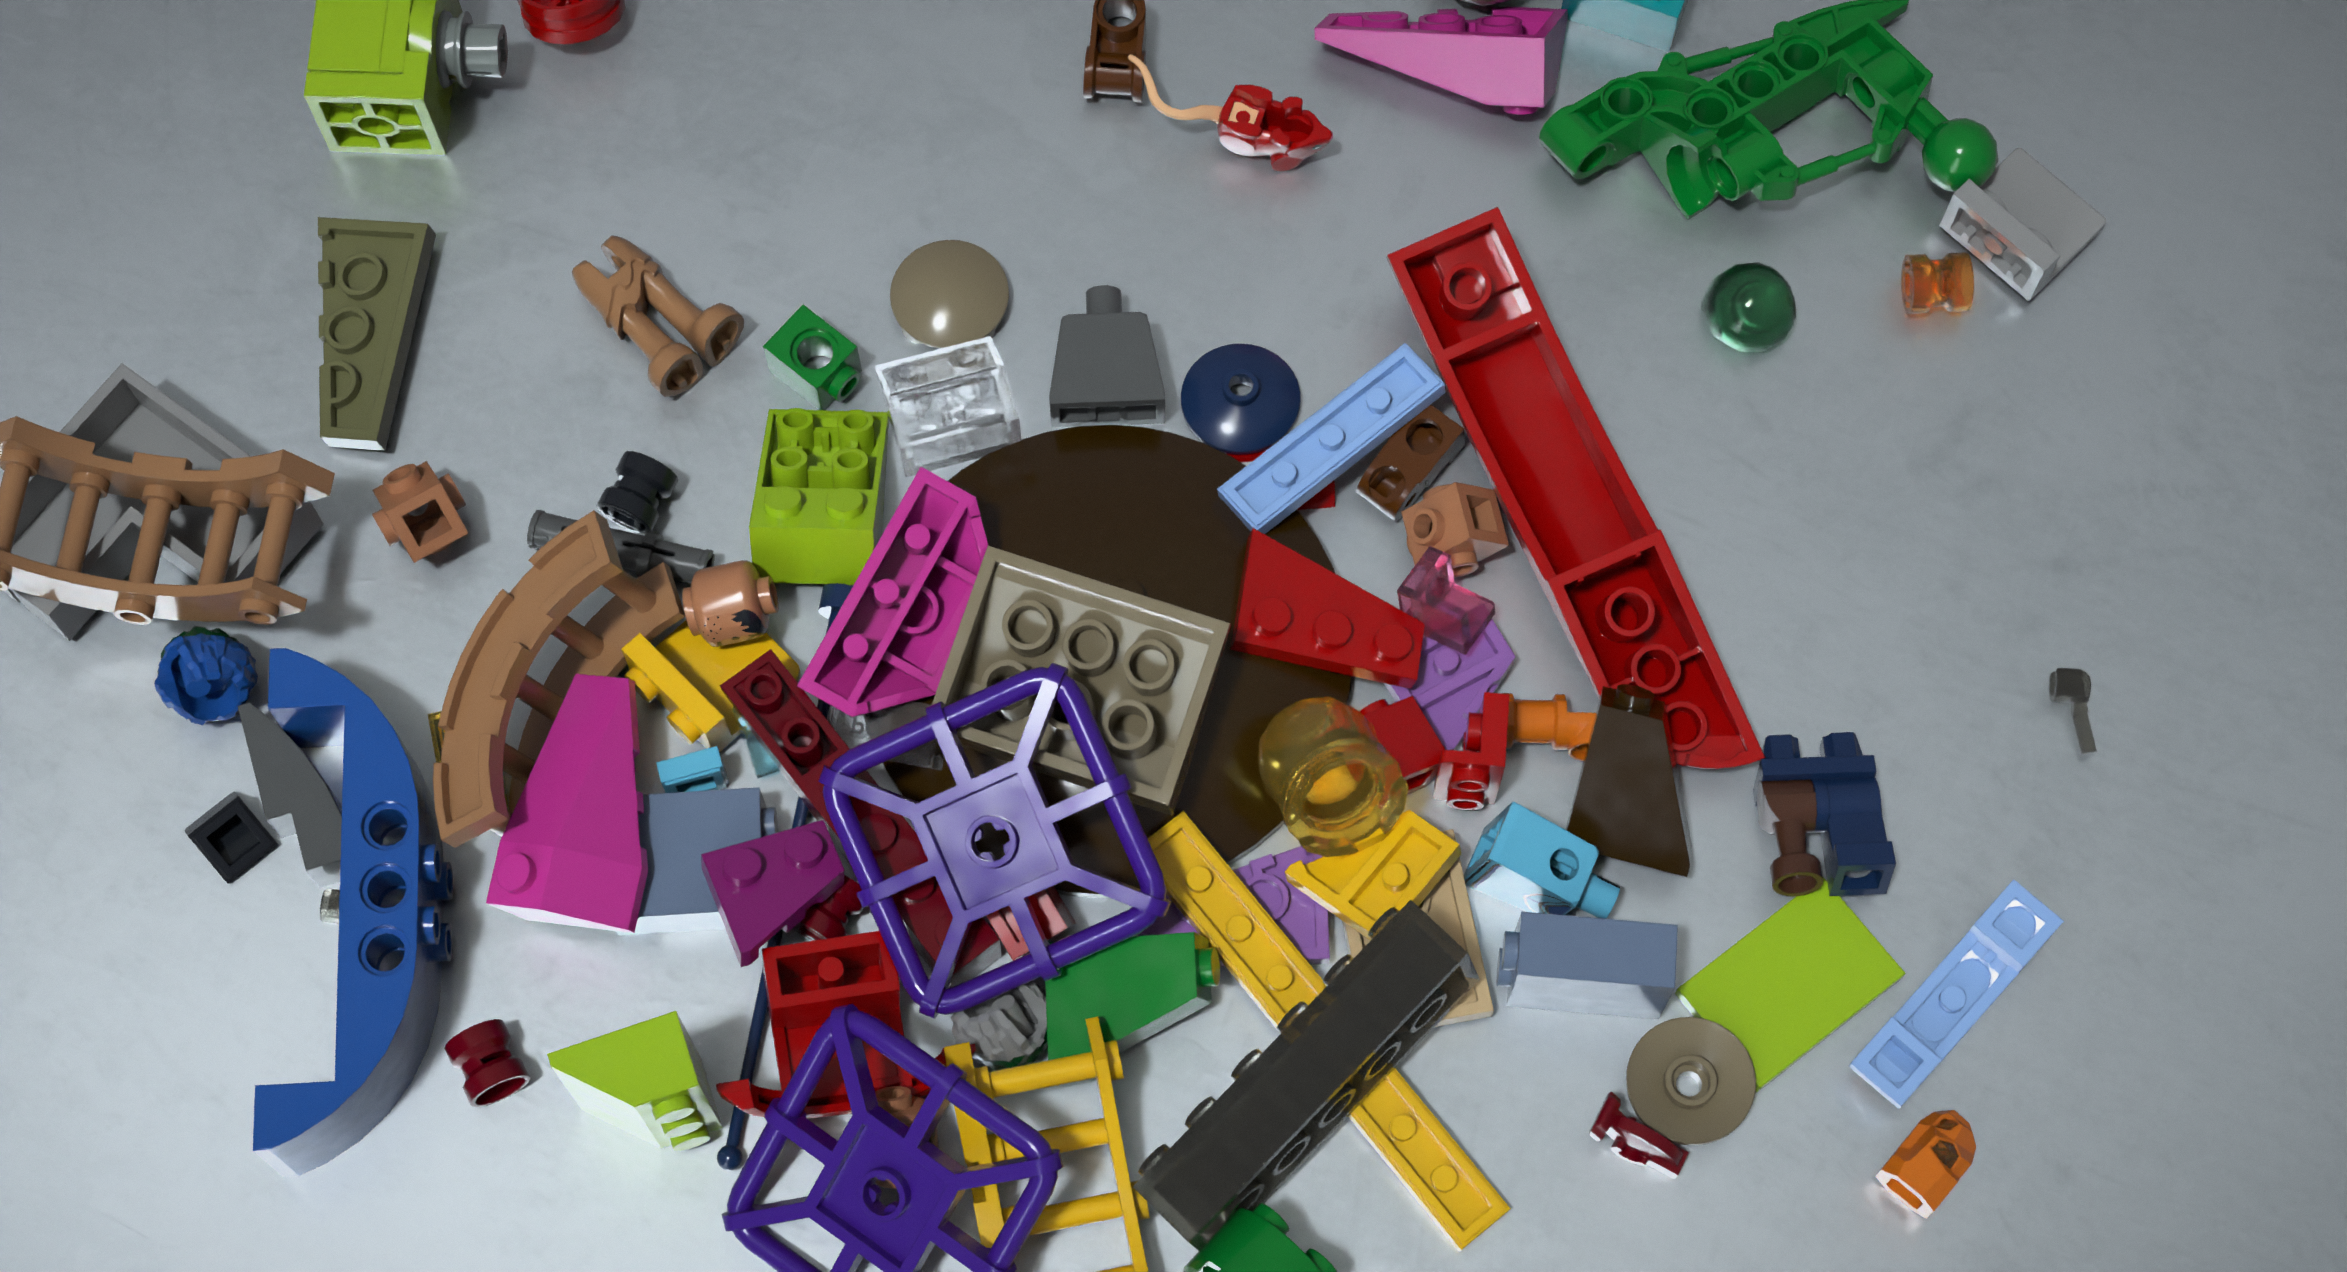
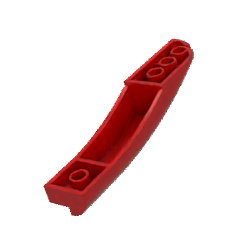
M1493 208L1388 254L1386 257L1436 369L1445 383L1448 395L1485 474L1599 699L1603 686L1617 689L1618 685L1628 684L1647 689L1655 695L1654 699L1664 701L1676 764L1698 769H1725L1747 765L1764 759L1763 751L1661 529L1658 530L1599 421L1547 315L1499 208Z

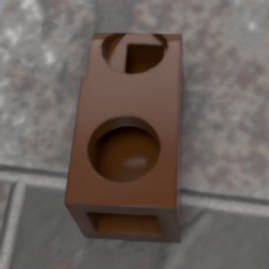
M1428 406L1390 437L1363 474L1356 493L1395 522L1402 518L1401 512L1413 506L1425 487L1428 488L1446 464L1450 465L1465 447L1464 428L1434 406Z

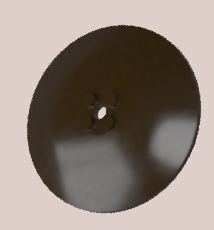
M1094 425L1049 431L1016 441L985 455L959 471L948 482L976 497L989 546L1231 624L1194 755L1173 816L1134 803L1132 804L1147 839L1184 811L1228 865L1253 851L1276 832L1298 809L1321 776L1334 750L1344 721L1351 676L1230 650L1247 540L1251 531L1218 496L1217 488L1241 471L1246 465L1202 442L1174 433L1137 426ZM1297 510L1265 534L1335 573L1319 539ZM935 695L865 714L867 723L869 725V722L874 718L882 720L880 735H883L927 715L926 708L932 705ZM873 722L871 731L876 734L880 730L879 722ZM937 739L883 762L889 778L899 793L917 802L957 786ZM963 747L975 777L1008 763ZM1034 771L1049 806L1089 789ZM1103 802L1057 822L1075 864L1140 889L1139 882ZM991 822L986 823L982 826L984 837L976 842L977 849L980 853L991 851L996 860L1001 859L1005 855L1003 845L1010 841L1009 835L1005 829L997 831ZM1066 880L1054 885L1057 892L1061 895L1109 898Z

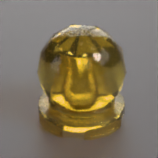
M1318 696L1299 700L1286 705L1264 729L1259 740L1257 765L1265 792L1279 804L1285 826L1298 839L1301 846L1307 852L1325 857L1351 855L1358 851L1354 843L1369 837L1379 828H1381L1384 834L1393 828L1405 809L1408 785L1401 774L1399 763L1395 757L1379 743L1374 725L1352 705L1332 697Z

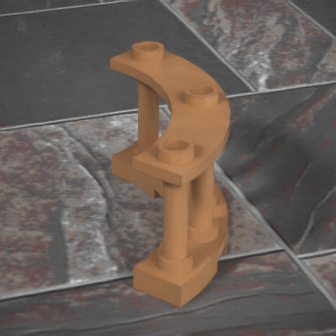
M18 416L0 422V468L4 470L0 485V591H6L9 588L66 604L112 612L116 618L137 625L150 624L153 618L202 622L249 621L256 624L270 625L276 623L277 617L305 611L307 599L278 587L295 509L301 508L303 502L330 496L334 472L284 449L252 457L222 459L220 470H192L193 463L187 458L134 452L132 463L93 455L95 443L59 433ZM36 475L70 484V490L74 492L56 567L11 553L29 478ZM108 493L141 499L146 505L128 581L81 573L99 499L107 497ZM179 505L211 507L215 510L198 584H154L171 511L177 510ZM269 507L253 577L224 583L239 517L246 515L248 508Z
M595 510L566 527L528 560L534 566L521 578L510 593L504 589L498 593L478 622L460 656L449 683L439 718L438 727L445 730L441 762L434 763L433 766L434 804L441 841L454 848L488 830L502 837L575 674L617 677L627 665L621 649L629 641L641 633L650 642L665 629L685 617L670 566L662 562L637 579L624 571L608 521ZM601 585L615 594L585 626L568 616L584 598ZM553 635L568 647L551 670L544 685L528 676L527 672L548 637ZM516 698L532 708L524 727L518 750L505 743L507 727ZM503 771L512 776L509 793V811H507L504 796Z

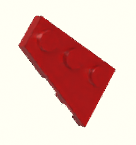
M1252 529L1247 540L1230 650L1411 689L1418 678L1425 623L1260 531Z

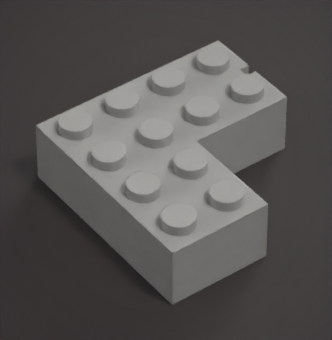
M123 363L59 432L95 443L93 455L132 463L134 452L187 458L193 463L192 470H220L222 459L252 457ZM41 475L29 478L11 549L12 554L56 567L74 492L69 488L70 484ZM109 493L107 497L99 499L81 573L124 580L130 574L146 508L141 499ZM310 501L303 502L302 507L294 511L281 573L324 524ZM179 505L177 510L171 511L161 556L198 582L215 510L211 507ZM269 507L248 508L247 514L239 517L224 583L253 577ZM9 588L3 591L19 604L22 602L31 613L69 641L97 611L96 609L49 600Z

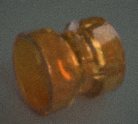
M1967 252L1947 253L1942 259L1931 260L1926 254L1905 255L1901 270V293L1906 313H1928L1932 307H1944L1948 312L1969 311L1974 294V274L1969 254Z

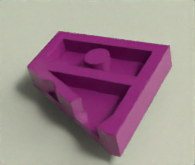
M824 820L701 854L702 871L740 967L752 964L759 958V948L781 929L788 933L805 918L807 910L812 905L824 902L844 884L845 870Z

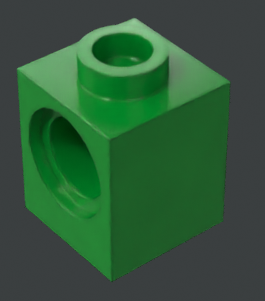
M804 304L763 346L769 371L818 410H826L834 400L840 402L846 399L860 381L862 368L857 346ZM815 356H826L831 359L826 366L819 369H810L803 366L807 360Z

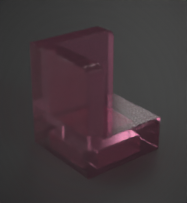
M1432 546L1428 547L1397 589L1400 610L1425 623L1423 636L1464 655L1467 654L1496 613L1493 601L1455 584L1451 555Z

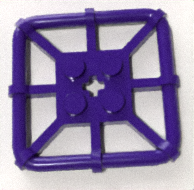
M1052 663L1049 668L1038 667L1025 670L947 706L940 701L926 708L927 715L849 749L835 759L831 767L825 765L823 767L819 782L824 784L823 796L826 809L862 890L856 893L862 908L869 906L900 980L912 1000L920 1006L919 1013L935 1019L938 1014L948 1015L962 1012L1037 978L1042 977L1047 982L1062 974V967L1141 933L1154 924L1158 916L1165 917L1171 901L1165 898L1167 890L1162 870L1127 793L1128 790L1132 789L1126 773L1119 775L1085 695L1074 679L1068 676V668ZM1038 694L1013 760L975 777L957 736V729ZM1058 701L1096 786L1049 806L1032 764L1055 703ZM937 739L957 786L917 802L856 777V775ZM849 795L909 818L928 861L885 880ZM1103 802L1139 882L1140 889L1075 864L1057 822ZM989 822L992 823L997 831L1005 829L1010 841L1003 845L1005 855L996 860L991 851L980 853L976 842L984 837L982 826ZM935 876L953 919L931 977L928 979L892 895ZM1066 880L1132 906V908L1050 944L1045 937L1028 897ZM1010 906L1030 953L949 988V982L972 922Z
M853 1004L835 1007L831 1011L830 1017L816 1031L781 1098H774L764 1114L767 1124L731 1189L727 1202V1211L721 1215L725 1231H733L735 1237L747 1250L777 1272H822L761 1227L803 1218L812 1219L845 1243L830 1272H856L863 1257L883 1272H921L934 1245H937L973 1272H1015L1017 1267L1014 1260L1053 1194L1058 1179V1170L1063 1168L1064 1165L1059 1149H1052L1049 1142L1036 1129L966 1081L967 1072L954 1063L946 1067L877 1017L864 1011H859ZM862 1040L931 1088L910 1128L878 1106ZM835 1052L838 1056L852 1111V1116L838 1141L808 1120L804 1111ZM951 1102L1020 1151L1025 1157L964 1167L930 1143L929 1139ZM788 1139L825 1165L807 1197L763 1205L754 1204L759 1191ZM876 1178L881 1181L889 1179L897 1188L899 1201H893L888 1206L883 1205L879 1201L882 1190L875 1184ZM1030 1178L991 1248H986L949 1221L966 1189Z

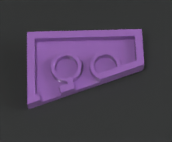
M1325 835L1306 841L1304 845L1274 856L1269 854L1249 861L1248 865L1233 870L1309 964H1329L1328 910L1287 882L1285 870L1299 860H1302L1303 864L1306 865L1325 856ZM1166 894L1165 898L1171 901V899ZM1171 901L1166 916H1158L1155 923L1139 933L1138 936L1198 932ZM1219 958L1220 966H1225Z

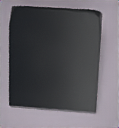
M235 791L184 830L227 884L278 845Z

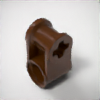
M1095 0L1090 46H1087L1085 57L1084 98L1093 99L1096 93L1131 96L1133 102L1142 103L1145 82L1140 69L1128 59V56L1130 54L1134 55L1146 65V8L1144 0ZM1120 16L1132 20L1130 24L1121 27L1108 23L1110 19Z

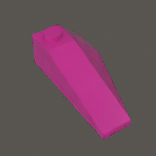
M1492 7L1491 16L1474 20H1465L1464 16L1458 14L1457 9H1439L1437 13L1420 16L1418 22H1408V14L1400 11L1328 14L1314 28L1315 40L1485 105L1503 106V111L1506 113L1524 115L1537 112L1538 107L1544 108L1556 92L1568 21V9Z

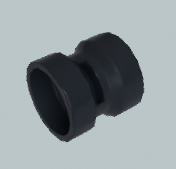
M626 451L615 469L619 480L615 482L614 486L607 487L604 490L596 506L606 518L615 524L635 533L646 534L648 531L653 530L660 517L657 511L658 500L667 499L671 496L678 482V477L671 469L654 458L642 453Z

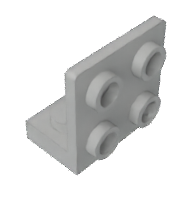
M2016 148L1995 168L1993 174L1982 187L1977 186L1968 179L1953 194L1939 226L2027 301H2030L2104 228L2106 218L2025 150Z

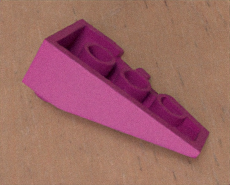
M575 674L501 837L487 895V904L529 921L635 933L648 874L647 849L640 847L638 815L644 813L643 793L636 790L634 759L640 753L636 690L633 680L629 678Z

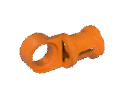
M1502 693L1510 694L1506 749H1511L1514 743L1551 744L1554 750H1568L1570 757L1584 761L1596 713L1567 712L1565 694H1555L1552 700L1514 699L1512 693Z

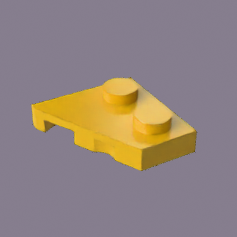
M1407 810L1382 822L1375 831L1358 833L1338 842V850L1306 865L1303 864L1302 860L1291 864L1285 870L1287 882L1383 949L1460 857L1461 849L1459 843L1411 810Z

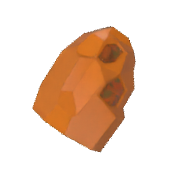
M1955 1110L1931 1113L1915 1126L1875 1177L1899 1201L1927 1219L1958 1183L1959 1179L1973 1162L1976 1144L1969 1122Z

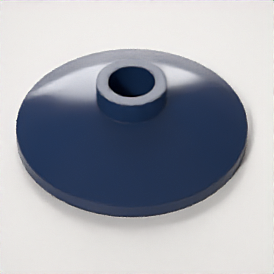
M1229 344L1207 352L1189 369L1181 389L1182 413L1191 432L1204 444L1228 454L1247 455L1269 449L1291 431L1300 410V388L1290 366L1274 352L1252 344ZM1237 384H1244L1250 386L1252 390L1247 395L1239 396L1232 393L1230 388Z

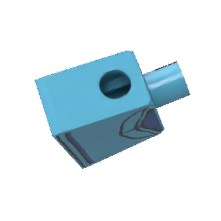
M1515 802L1509 804L1484 827L1464 873L1466 886L1532 913L1566 915L1576 907L1597 918L1606 919L1620 892V886L1592 873L1599 855V850L1594 845Z

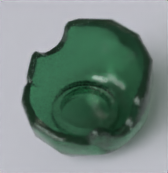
M1754 262L1735 264L1715 277L1701 301V311L1705 313L1712 336L1715 339L1722 341V343L1741 353L1765 352L1783 341L1791 330L1796 319V302L1791 286L1783 275L1773 267Z

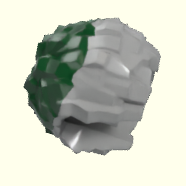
M1030 981L965 1011L953 1013L950 1017L953 1022L952 1033L956 1039L955 1044L975 1043L976 1051L972 1058L978 1063L987 1065L994 1070L1022 1066L1034 1062L1047 1047L1046 992L1034 981Z

